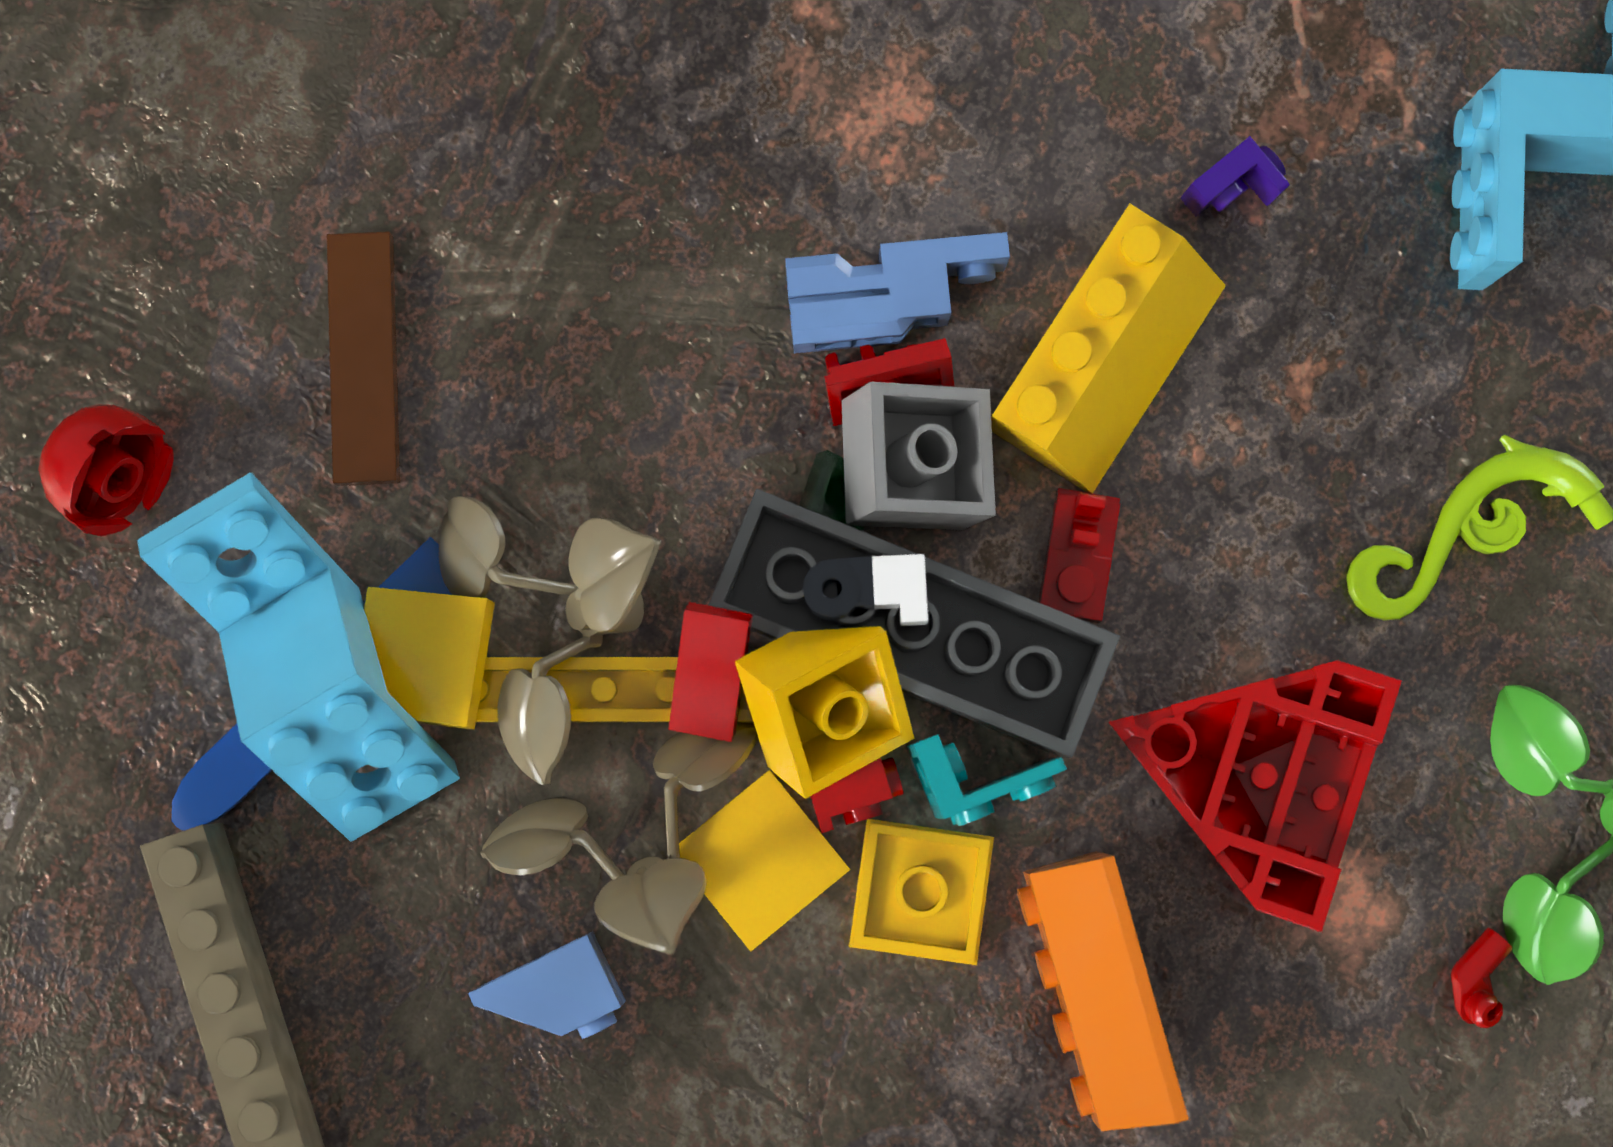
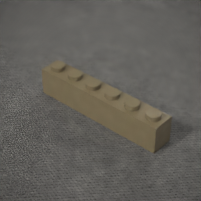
M223 823L202 824L141 845L140 849L233 1146L325 1147Z

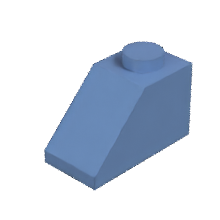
M593 931L468 993L473 1005L559 1036L578 1029L582 1039L616 1023L617 1019L613 1011L620 1008L626 1001Z

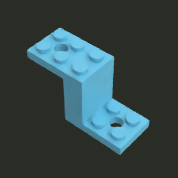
M1613 0L1608 1L1605 12V29L1607 33H1612V56H1610L1606 63L1604 74L1500 69L1481 90L1477 91L1476 95L1463 109H1459L1457 112L1453 139L1456 147H1462L1461 170L1456 172L1453 180L1452 204L1454 208H1460V232H1456L1452 239L1450 263L1453 270H1459L1458 289L1484 290L1523 262L1525 171L1613 175Z
M251 472L137 540L140 557L219 632L241 742L350 842L460 779L455 760L388 693L368 618L364 612V603L359 587ZM233 547L240 550H251L245 557L238 560L228 561L219 558L222 552ZM368 764L378 768L368 773L356 772L359 768Z

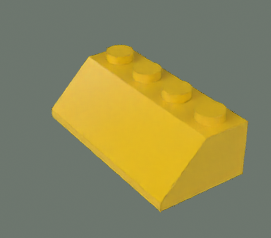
M1129 203L992 414V432L1083 491L1093 494L1226 285L1183 236Z

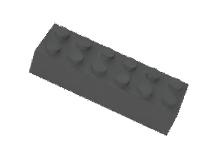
M759 489L755 490L708 606L753 614L751 632L773 641L794 631L880 626L887 633L902 693L1056 756L1073 758L1120 635L925 557L927 625L900 626V608L855 610L845 619L837 621L824 620L811 611L803 593L804 578L810 568L818 562L828 559L912 555L917 553Z

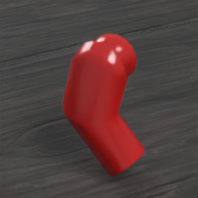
M1491 928L1485 929L1454 964L1451 971L1455 1009L1463 1021L1468 1024H1475L1479 1028L1493 1027L1502 1017L1503 1005L1494 996L1490 975L1513 950V947Z

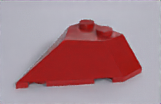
M1336 660L1296 673L1269 678L1176 703L1166 708L1108 722L1257 911L1322 932L1342 870L1338 867L1377 746L1383 742L1402 680Z

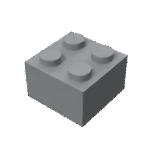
M869 382L842 400L846 525L964 530L996 516L990 389Z

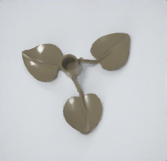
M466 496L453 497L448 502V512L443 518L439 539L441 575L450 593L458 596L484 598L488 593L492 579L499 584L568 595L569 597L566 602L567 620L573 629L579 630L583 634L582 638L535 662L532 667V673L522 668L511 670L507 674L499 694L498 723L507 751L517 766L532 780L543 785L551 784L552 772L561 760L569 739L571 709L565 690L554 677L546 676L547 672L553 666L587 648L600 647L604 634L633 632L640 626L644 615V602L641 591L648 578L661 541L655 537L636 532L615 520L592 518L585 521L579 527L570 548L569 572L575 584L507 573L497 566L504 553L505 535L496 515L488 506L477 499Z
M737 722L736 734L732 742L678 732L668 739L656 753L653 760V768L658 777L669 779L664 787L668 859L662 860L655 856L643 858L635 862L629 868L627 875H624L592 836L584 830H579L588 819V811L584 804L568 798L545 799L516 811L492 832L484 843L480 854L482 858L488 860L494 869L513 875H528L545 870L562 860L570 851L572 843L583 846L612 879L601 889L595 900V912L600 922L615 934L633 943L673 954L681 932L700 903L707 884L706 876L700 865L696 862L680 858L677 812L678 792L683 786L691 791H704L718 785L731 776L744 763L759 740L755 726Z

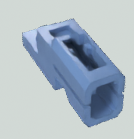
M1007 232L880 244L879 264L853 267L839 254L785 258L794 353L859 348L863 345L901 344L912 329L947 326L951 316L948 277L958 276V282L961 284H977L994 280L996 278L995 272H1003L1010 258Z

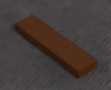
M390 232L327 234L333 484L349 486L400 483L393 236Z

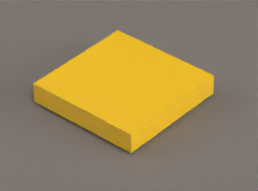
M368 587L364 612L368 618L388 693L420 724L475 730L495 602L479 597Z
M770 770L679 843L680 858L696 862L702 867L707 883L704 892L705 896L750 952L851 870Z
M867 819L849 947L977 965L994 837Z

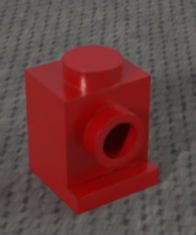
M880 757L810 797L821 833L834 830L831 821L832 816L843 814L846 825L867 820L883 814L879 802L903 795L904 792L893 757L881 760Z

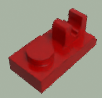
M946 338L922 344H912L905 348L884 352V355L877 357L872 346L863 345L860 346L862 360L843 365L839 364L836 352L829 353L825 357L828 376H824L833 426L842 424V400L869 382L955 387L952 356Z
M1057 488L1038 603L1080 620L1095 623L1102 622L1120 511V498Z

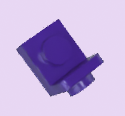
M1249 136L1192 182L1180 199L1197 217L1210 205H1213L1219 213L1228 207L1249 188L1244 181L1266 206L1274 202L1290 185L1284 177L1286 171L1279 157L1267 146L1262 145L1259 147Z

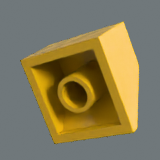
M880 626L789 632L735 661L767 767L804 799L915 738L887 633Z

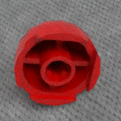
M98 404L81 408L65 418L51 432L42 450L38 470L46 498L69 522L86 534L106 536L121 532L131 526L132 523L125 517L133 513L141 501L143 507L148 511L158 501L170 479L174 461L173 449L164 442L163 435H166L165 432L145 416L124 407Z

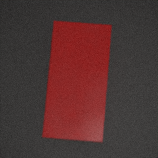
M693 602L687 604L684 609L668 730L732 742L736 734L742 694V684L735 661L748 653L753 614Z

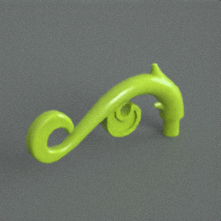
M1503 435L1499 441L1507 452L1494 455L1475 467L1455 487L1442 507L1420 572L1412 589L1404 596L1395 599L1387 598L1380 591L1377 585V575L1380 570L1387 565H1397L1408 570L1413 567V558L1409 553L1398 547L1373 545L1359 552L1350 563L1346 576L1348 594L1354 605L1367 616L1380 620H1399L1411 614L1426 600L1436 584L1459 534L1473 550L1483 554L1502 553L1520 542L1526 533V516L1515 502L1509 499L1495 498L1490 503L1494 511L1493 519L1490 521L1482 519L1478 512L1479 506L1490 492L1518 480H1534L1545 483L1548 486L1542 490L1543 495L1562 496L1567 500L1571 508L1578 505L1594 529L1598 530L1613 521V509L1600 492L1605 486L1584 463L1569 454L1523 443Z

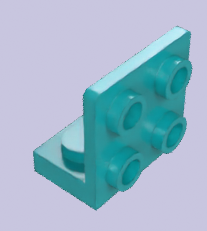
M937 734L906 746L934 817L939 819L950 817L953 825L958 824V826L994 813L995 809L991 800L1010 793L1013 801L1018 799L1019 801H1024L1056 788L1057 786L1052 775L1067 770L1062 757L1047 758L961 792L958 783L968 780V775L954 743L942 745Z

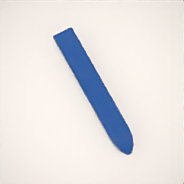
M432 537L427 539L378 588L452 595L441 575L439 544ZM237 723L195 763L182 779L172 801L171 821L180 830L185 831L220 819L240 803L273 771L241 742Z

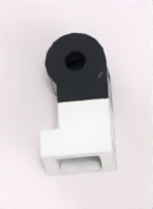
M924 554L828 559L820 561L810 568L804 578L803 593L805 601L811 611L824 620L837 621L845 619L855 610L900 608V626L927 625L928 611Z

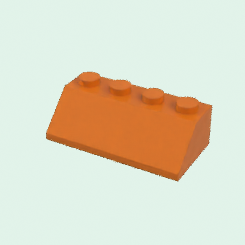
M1095 851L1023 871L1027 886L1018 888L1017 894L1027 926L1038 924L1045 949L1035 951V959L1045 990L1055 987L1062 1012L1052 1015L1062 1052L1073 1051L1080 1076L1070 1078V1084L1080 1116L1091 1115L1093 1122L1101 1131L1176 1124L1189 1120L1114 855Z

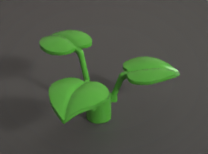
M1507 685L1498 694L1490 739L1492 757L1500 774L1515 789L1532 796H1544L1552 793L1558 787L1560 781L1571 790L1603 793L1605 798L1600 809V819L1604 828L1612 834L1607 842L1566 873L1559 880L1557 887L1543 875L1529 873L1514 882L1506 895L1503 906V925L1508 943L1513 947L1512 951L1520 964L1536 980L1550 985L1576 978L1590 970L1597 962L1603 948L1604 932L1596 911L1582 897L1568 893L1578 880L1613 853V778L1607 781H1597L1576 777L1572 772L1582 768L1590 756L1587 736L1580 723L1565 707L1549 696L1530 687Z

